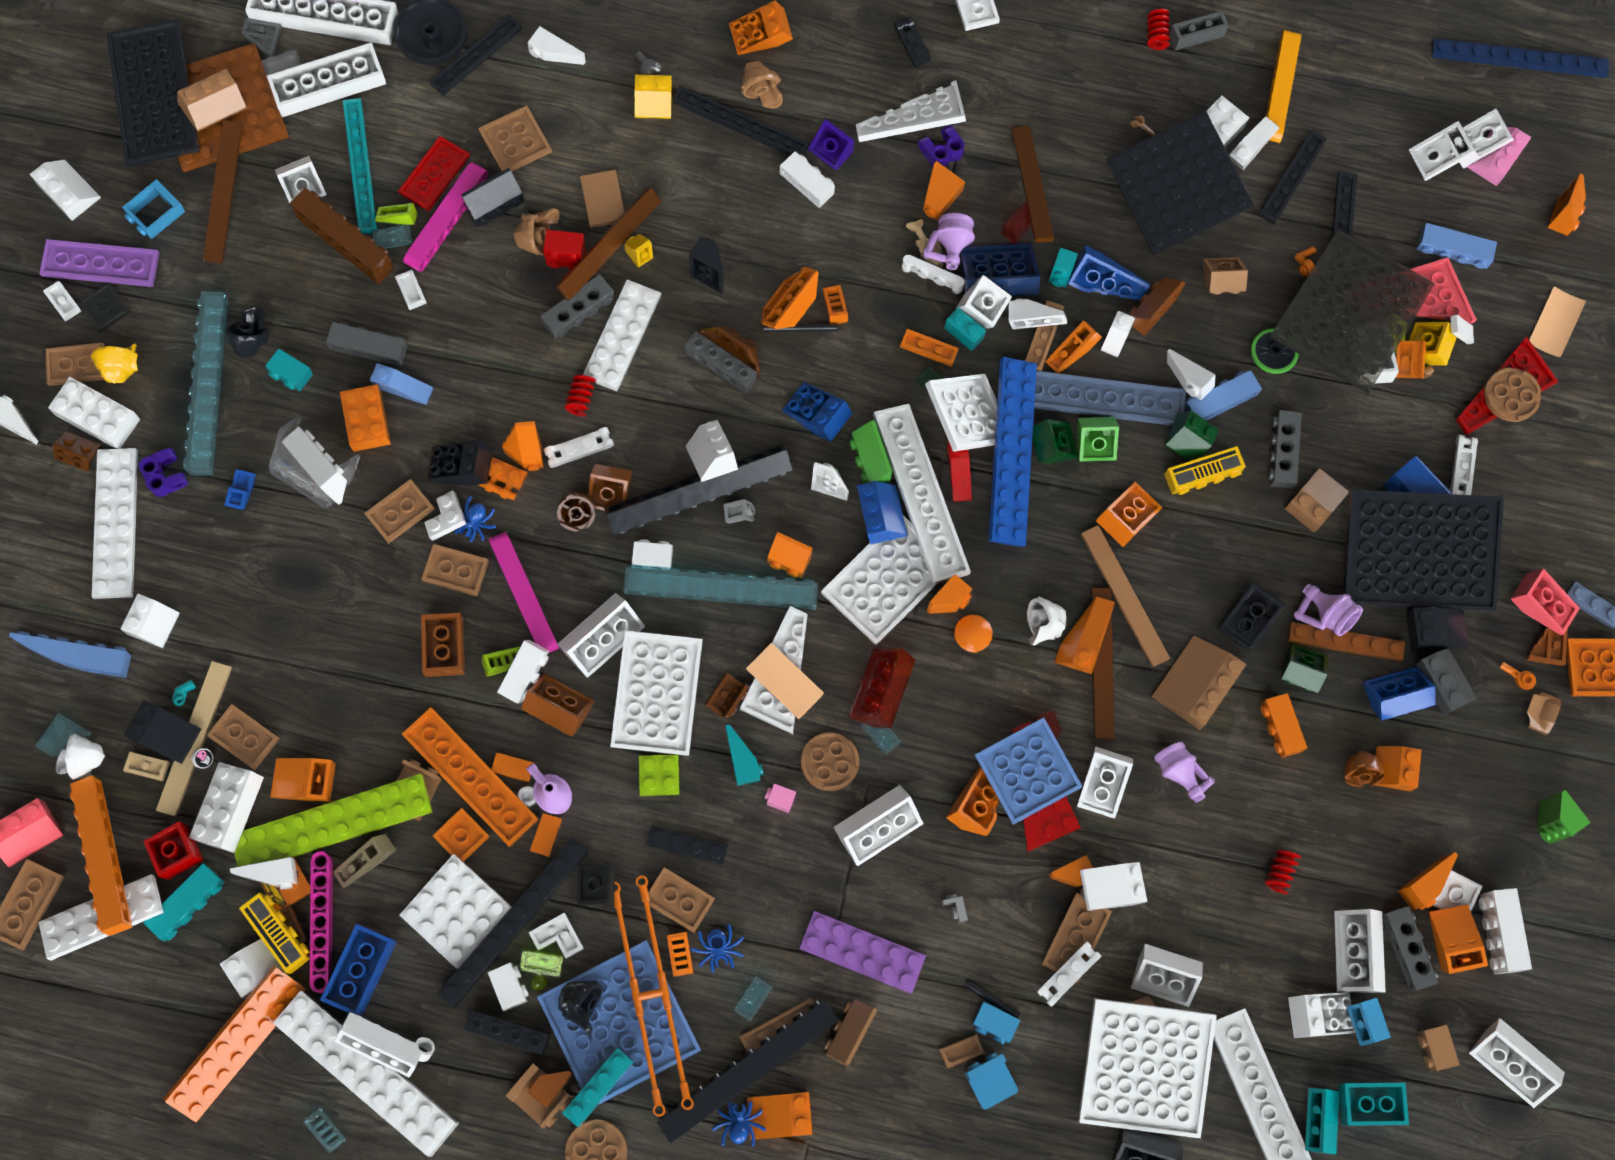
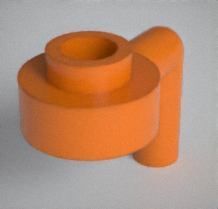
M1314 246L1295 255V259L1300 264L1299 271L1306 278L1316 275V268L1310 259H1305L1316 253Z

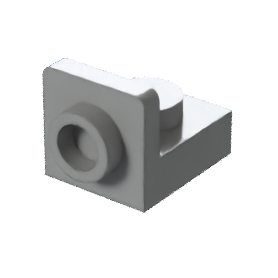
M743 499L724 504L726 523L730 524L743 520L754 521L755 508L751 502Z
M957 894L945 896L946 900L941 902L942 906L954 904V907L951 908L953 918L957 919L958 923L966 922L968 919L963 897H957Z

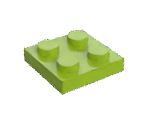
M678 755L639 756L640 796L679 795Z

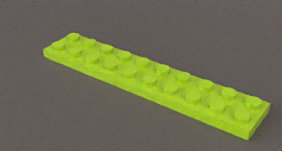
M417 774L244 830L234 852L237 867L296 857L432 813L423 775Z

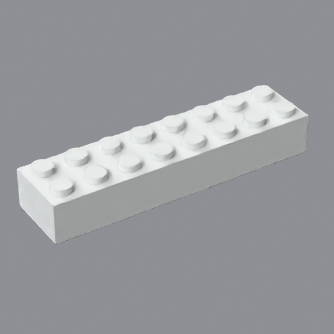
M248 0L245 9L248 18L281 24L285 28L391 45L394 23L399 14L395 2L383 0Z

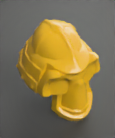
M136 343L127 348L114 346L99 347L93 350L90 355L101 376L108 383H123L129 376L134 374V371L138 370L136 364L138 355L135 353Z

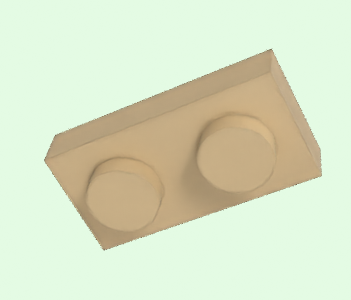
M129 752L123 771L164 781L170 763Z

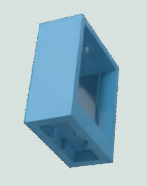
M157 179L122 207L126 213L124 217L131 224L135 223L137 225L136 229L143 236L147 235L151 240L185 212L181 203ZM159 195L171 209L149 227H146L135 214Z

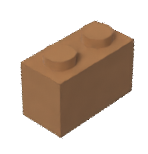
M1447 1025L1418 1031V1043L1424 1050V1062L1426 1067L1430 1069V1072L1460 1065Z

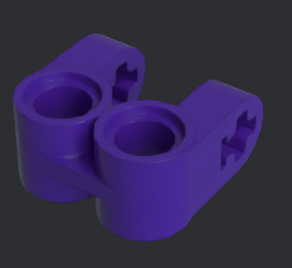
M950 124L941 128V134L946 144L935 146L929 137H924L918 141L921 152L932 167H934L936 161L947 167L949 162L959 161L963 156L964 141Z
M172 448L164 449L145 457L139 463V470L143 474L147 488L157 497H163L188 484L184 473L165 477L162 467L177 460L175 451ZM150 466H155L152 471L147 472ZM158 482H162L160 487L154 488Z

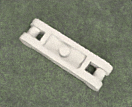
M906 255L903 258L902 270L904 272H915L921 278H928L940 286L945 285L951 288L955 294L962 292L965 283L962 277L911 255Z
M608 427L600 428L598 431L555 446L546 447L544 453L549 458L548 464L550 468L613 447L614 443L609 438L610 432ZM602 438L603 442L598 444L596 439ZM560 452L562 457L557 458L555 454Z
M1457 435L1450 488L1452 494L1471 495L1478 438H1465L1464 435ZM1459 485L1464 486V490H1459Z
M1087 941L1037 993L1040 996L1043 995L1048 1000L1047 1003L1052 1007L1099 960L1101 955L1095 952ZM1084 953L1090 958L1087 962L1081 957ZM1051 986L1057 991L1054 995L1048 990Z

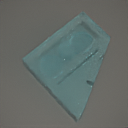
M58 713L35 747L54 758L60 754L62 749H66L70 735L76 734L80 737L88 738L92 733Z

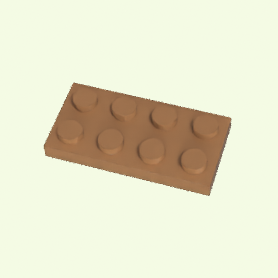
M26 859L0 906V940L24 951L65 876Z
M1076 893L1041 965L1056 973L1087 941L1094 950L1112 911L1109 909L1087 910L1086 900ZM1085 953L1081 956L1085 962L1090 959Z

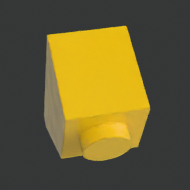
M640 234L630 237L624 244L625 252L638 268L653 258L651 241Z

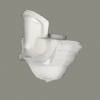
M1040 596L1030 601L1027 609V619L1034 636L1029 638V644L1036 645L1039 642L1049 639L1055 640V638L1061 636L1066 626V611L1061 606Z
M70 735L66 750L62 749L56 762L57 774L68 773L73 780L89 777L92 769L101 765L105 757L102 747L79 735Z

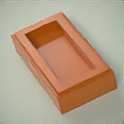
M496 753L491 770L496 774L529 783L532 775L526 768L533 762Z
M543 813L530 852L550 857L562 823L561 818Z

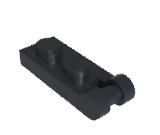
M912 17L905 18V21L895 22L894 28L913 66L916 67L929 62L931 56L914 25ZM904 28H908L909 31L904 32L903 29H904Z

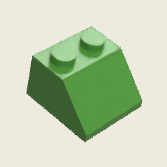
M1115 417L1078 418L1077 445L1079 462L1117 460L1119 425Z

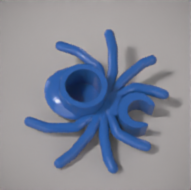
M469 496L465 504V514L463 513L466 524L457 528L454 533L457 534L459 531V533L463 534L465 529H467L465 536L471 537L469 542H473L478 531L481 540L484 541V535L479 527L496 528L495 525L481 524L485 523L493 515L495 509H492L487 517L485 507L481 503H474L468 509L469 502L472 499V496Z
M728 924L729 934L727 942L725 934L721 930L714 929L707 936V943L709 945L707 946L702 938L701 931H698L700 942L708 950H699L692 947L691 951L709 954L701 960L699 967H702L711 958V972H715L714 959L715 965L719 968L718 960L724 959L727 966L728 960L726 957H728L731 968H734L732 956L728 953L738 955L743 958V954L728 949L738 945L744 939V936H741L736 942L729 945L732 938V928Z
M730 1101V1116L718 1109V1113L722 1117L730 1120L717 1124L712 1128L714 1131L719 1127L728 1125L722 1135V1146L725 1145V1137L728 1130L729 1137L735 1144L743 1143L750 1131L752 1138L751 1146L755 1145V1135L750 1125L766 1131V1128L762 1125L750 1121L763 1112L759 1110L756 1114L750 1116L752 1110L751 1101L748 1104V1111L747 1107L742 1104L743 1109L741 1112H737V1104H734L732 1108L733 1103Z

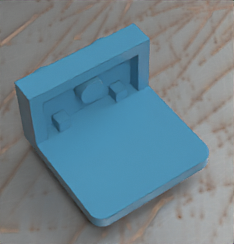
M995 1052L986 1057L987 1062L981 1065L979 1062H976L967 1067L969 1071L964 1073L983 1109H988L1018 1092V1088L1004 1063L1006 1059L1003 1054L997 1055Z

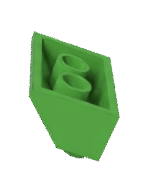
M872 420L852 432L849 445L852 451L855 450V462L857 467H860L862 470L860 476L863 484L873 481L890 484L892 470L875 420Z
M1566 790L1544 798L1539 803L1537 829L1540 831L1541 838L1549 844L1571 837L1590 824V821Z

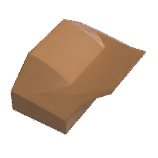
M1544 692L1533 694L1527 710L1530 719L1528 728L1544 735L1549 734L1558 716L1561 699Z

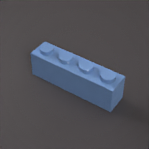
M1426 223L1420 230L1416 250L1422 251L1425 254L1438 255L1443 259L1448 257L1462 264L1467 263L1475 265L1477 268L1487 269L1494 260L1497 242Z
M1251 370L1246 373L1242 371L1236 374L1234 379L1230 381L1225 379L1220 382L1202 400L1192 396L1186 400L1185 412L1192 410L1207 421L1257 396L1262 388Z

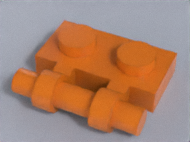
M493 457L488 474L490 480L487 481V484H480L479 486L485 488L487 492L499 494L503 499L508 498L514 501L517 494L511 492V490L515 488L520 491L528 473ZM498 481L505 484L506 486L502 488L497 486L496 483Z

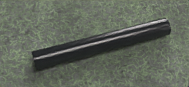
M968 980L965 985L966 988L1003 1012L1018 1019L1020 1012Z

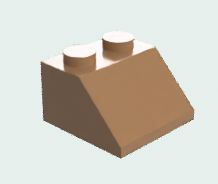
M1239 257L1203 259L1205 286L1210 293L1221 294L1222 292L1237 294L1240 291H1246L1248 270Z

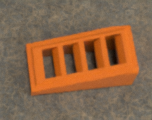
M841 285L822 288L830 324L848 322V312ZM838 293V295L828 297V295Z
M687 932L667 935L673 977L693 974ZM684 939V943L676 945L672 944V941ZM685 948L686 950L684 952L674 953L673 951L674 949ZM687 956V960L675 961L677 957ZM688 964V968L676 970V966Z

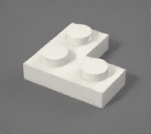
M453 490L436 498L441 514L424 522L429 538L432 541L466 524L457 495Z
M565 913L529 932L538 951L557 941L567 959L584 949Z

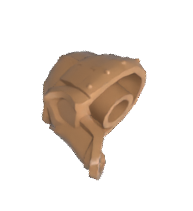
M759 61L746 63L743 70L741 93L751 99L760 97L762 106L766 108H778L783 102L782 94L777 88V84L781 82L778 74L765 67Z
M555 208L532 215L522 214L521 223L517 225L513 233L516 245L519 248L537 255L544 254L546 230H550V225L557 224L559 220V211Z

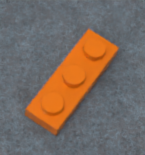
M909 329L906 330L900 344V348L951 367L959 350L955 346Z

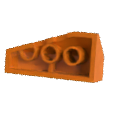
M535 421L515 423L510 430V435H507L506 441L502 443L504 453L523 469L537 471L539 468H544L542 445Z
M1096 596L1060 644L1055 659L1056 664L1092 674L1115 605L1114 601Z
M981 766L978 767L946 818L961 830L987 836L997 819L996 808L999 799Z

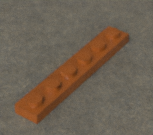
M1294 622L1289 624L1288 642L1399 662L1403 661L1404 641L1346 632L1342 636H1337L1333 630L1328 628L1321 630L1312 625Z

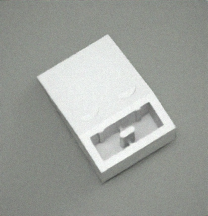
M1350 992L1288 997L1294 1038L1355 1033L1347 1006L1351 1005Z

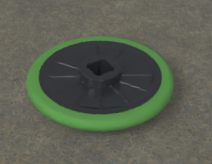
M1275 328L1266 329L1258 333L1252 341L1251 356L1255 364L1268 373H1284L1290 370L1298 360V345L1295 339L1286 331Z

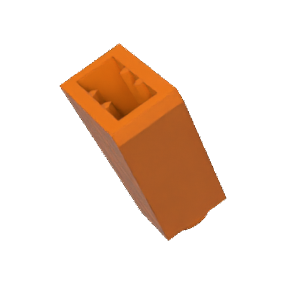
M937 161L934 163L923 211L928 217L938 221L964 190L965 181Z

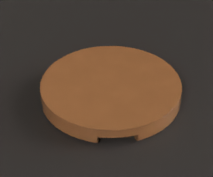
M1508 367L1498 370L1488 379L1484 389V398L1488 408L1497 417L1505 421L1519 422L1528 419L1537 411L1540 404L1541 389L1531 374L1525 370L1521 371Z
M835 732L821 733L811 738L804 747L801 755V769L806 780L814 787L823 791H837L849 785L855 778L859 769V754L852 741Z
M589 1120L580 1127H576L570 1134L566 1143L565 1158L566 1160H626L627 1143L622 1132L614 1124L605 1120Z

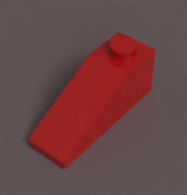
M948 442L946 452L953 502L972 501L969 451L967 449L953 452Z

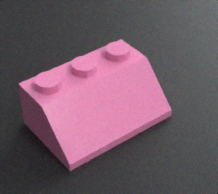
M1507 127L1514 139L1513 141L1472 163L1467 168L1497 186L1531 139L1529 135L1516 127ZM1491 131V132L1489 133V135L1487 136V138H1489V137L1492 136L1493 131Z

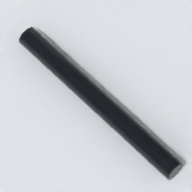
M796 324L795 327L773 329L763 325L764 332L838 331V324Z

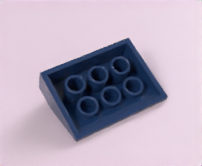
M1031 243L968 246L960 252L961 273L965 282L963 286L964 293L984 275L1010 296L1039 294L1040 274Z

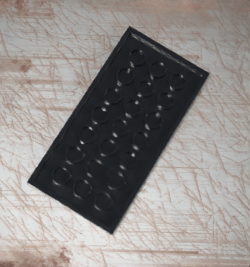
M174 19L106 33L125 164L133 166L200 152L197 130L177 101V91L190 86L180 21Z

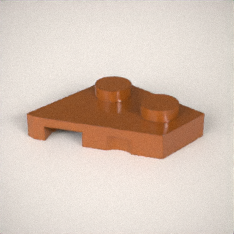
M1545 627L1528 654L1526 661L1558 666L1566 665L1568 628L1564 635H1560Z

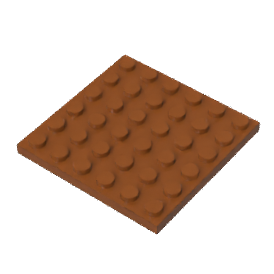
M251 43L187 64L190 85L227 69L236 82L246 109L224 120L242 122L243 124L239 154L289 138L255 44ZM223 120L197 132L200 152L178 156L183 172L217 162Z

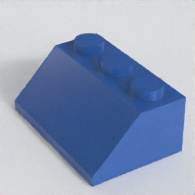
M1417 456L1382 485L1387 491L1452 494Z
M878 481L857 485L870 545L907 537L896 485Z
M1417 666L1363 682L1372 710L1381 721L1436 705L1435 685Z

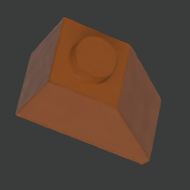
M565 1071L540 1075L538 1078L534 1077L527 1086L529 1088L527 1093L543 1106L549 1108L573 1076V1073Z

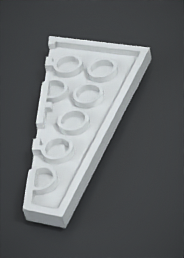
M955 80L944 89L943 87L937 88L935 93L930 95L924 94L903 103L901 108L894 111L890 109L881 117L874 116L856 124L859 142L966 121L957 82Z
M790 606L772 644L801 670L808 614ZM755 678L740 710L793 734L795 716Z

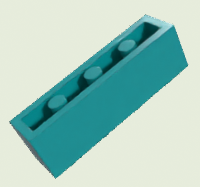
M203 863L162 904L164 913L145 920L143 923L160 940H171L177 934V929L181 925H186L193 918L192 914L196 910L204 908L208 903L207 900L212 895L214 896L221 891L222 885L225 882L208 865Z
M617 1048L562 1114L577 1127H580L634 1062Z

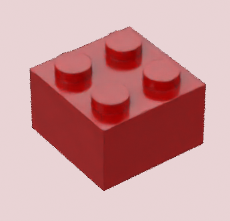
M546 230L543 249L546 265L552 268L566 267L571 270L586 253L584 234Z
M177 822L143 841L159 877L169 880L204 861L196 841L189 838L191 830L188 825Z

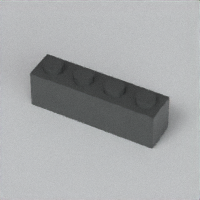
M332 322L326 340L330 350L400 367L408 348L405 339L401 336L393 335L392 337L381 331H368L361 326L355 328L344 322Z

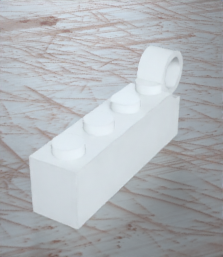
M351 1012L335 1040L336 1043L409 1078L418 1061H428L435 1050V1045L429 1038L422 1037L417 1039L416 1042H412ZM419 1047L425 1048L427 1052L421 1051Z

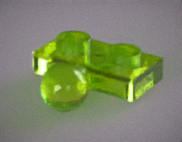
M524 949L520 970L536 973L531 979V987L537 991L543 990L547 984L544 975L560 977L564 955Z

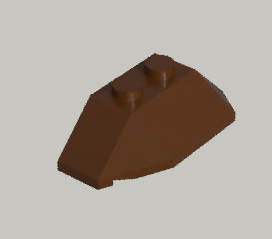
M727 326L698 330L699 334L757 372V380L759 379L760 367L757 350L751 339L743 338L736 329L728 328Z

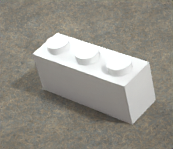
M794 152L780 165V174L818 208L834 195L835 186L833 181L825 178L817 167L811 166L803 155Z
M525 640L497 693L517 704L522 703L532 683L535 684L537 682L541 666L544 667L547 663L549 650L531 640Z

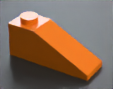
M1083 320L1045 362L1056 373L1060 374L1090 351L1102 336Z

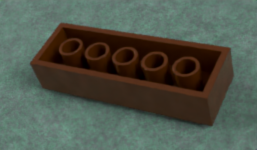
M304 188L290 202L296 218L376 284L379 285L394 270L391 264L392 260L388 257V251L382 246L378 247L375 245V241L369 235L364 236L358 226L349 224L347 218L339 212L337 214L333 211L334 208L327 201L325 203L322 202L320 196L312 190L310 192Z

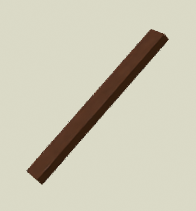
M223 120L203 254L204 262L223 264L243 128L242 122Z
M1030 126L1012 127L1011 132L1035 243L1054 241Z
M647 188L556 285V288L566 300L573 298L661 203V200L652 188Z
M1092 588L1091 603L1096 596L1111 601V588ZM1112 614L1093 669L1094 739L1097 740L1115 739Z

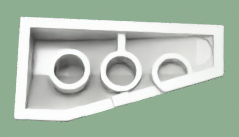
M814 463L811 490L847 501L849 491L838 470L828 463Z

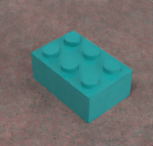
M1406 1083L1338 1084L1341 1126L1409 1125Z

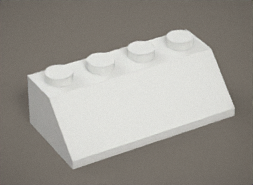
M298 426L282 443L316 484L336 503L340 504L347 480L342 475L344 471L338 464H332L335 460L327 452L325 454L322 452L325 449L318 441L314 443L315 437L308 430L304 432Z
M615 593L562 639L558 646L588 678L623 647L625 630L640 632L645 626L626 600Z
M899 785L834 826V829L855 864L859 866L921 826L923 822L910 795Z
M1373 909L1334 911L1337 992H1385L1382 911Z
M1500 1018L1486 1029L1469 1052L1470 1055L1533 1108L1562 1085L1565 1072Z

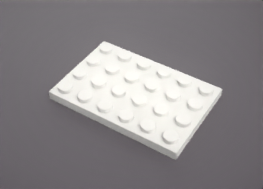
M904 516L907 537L872 545L869 543L821 591V594L875 645L937 585L933 584L912 523Z
M625 630L610 747L689 756L703 639Z

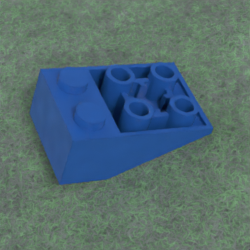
M803 382L782 409L784 413L808 430L830 442L853 414L845 400Z

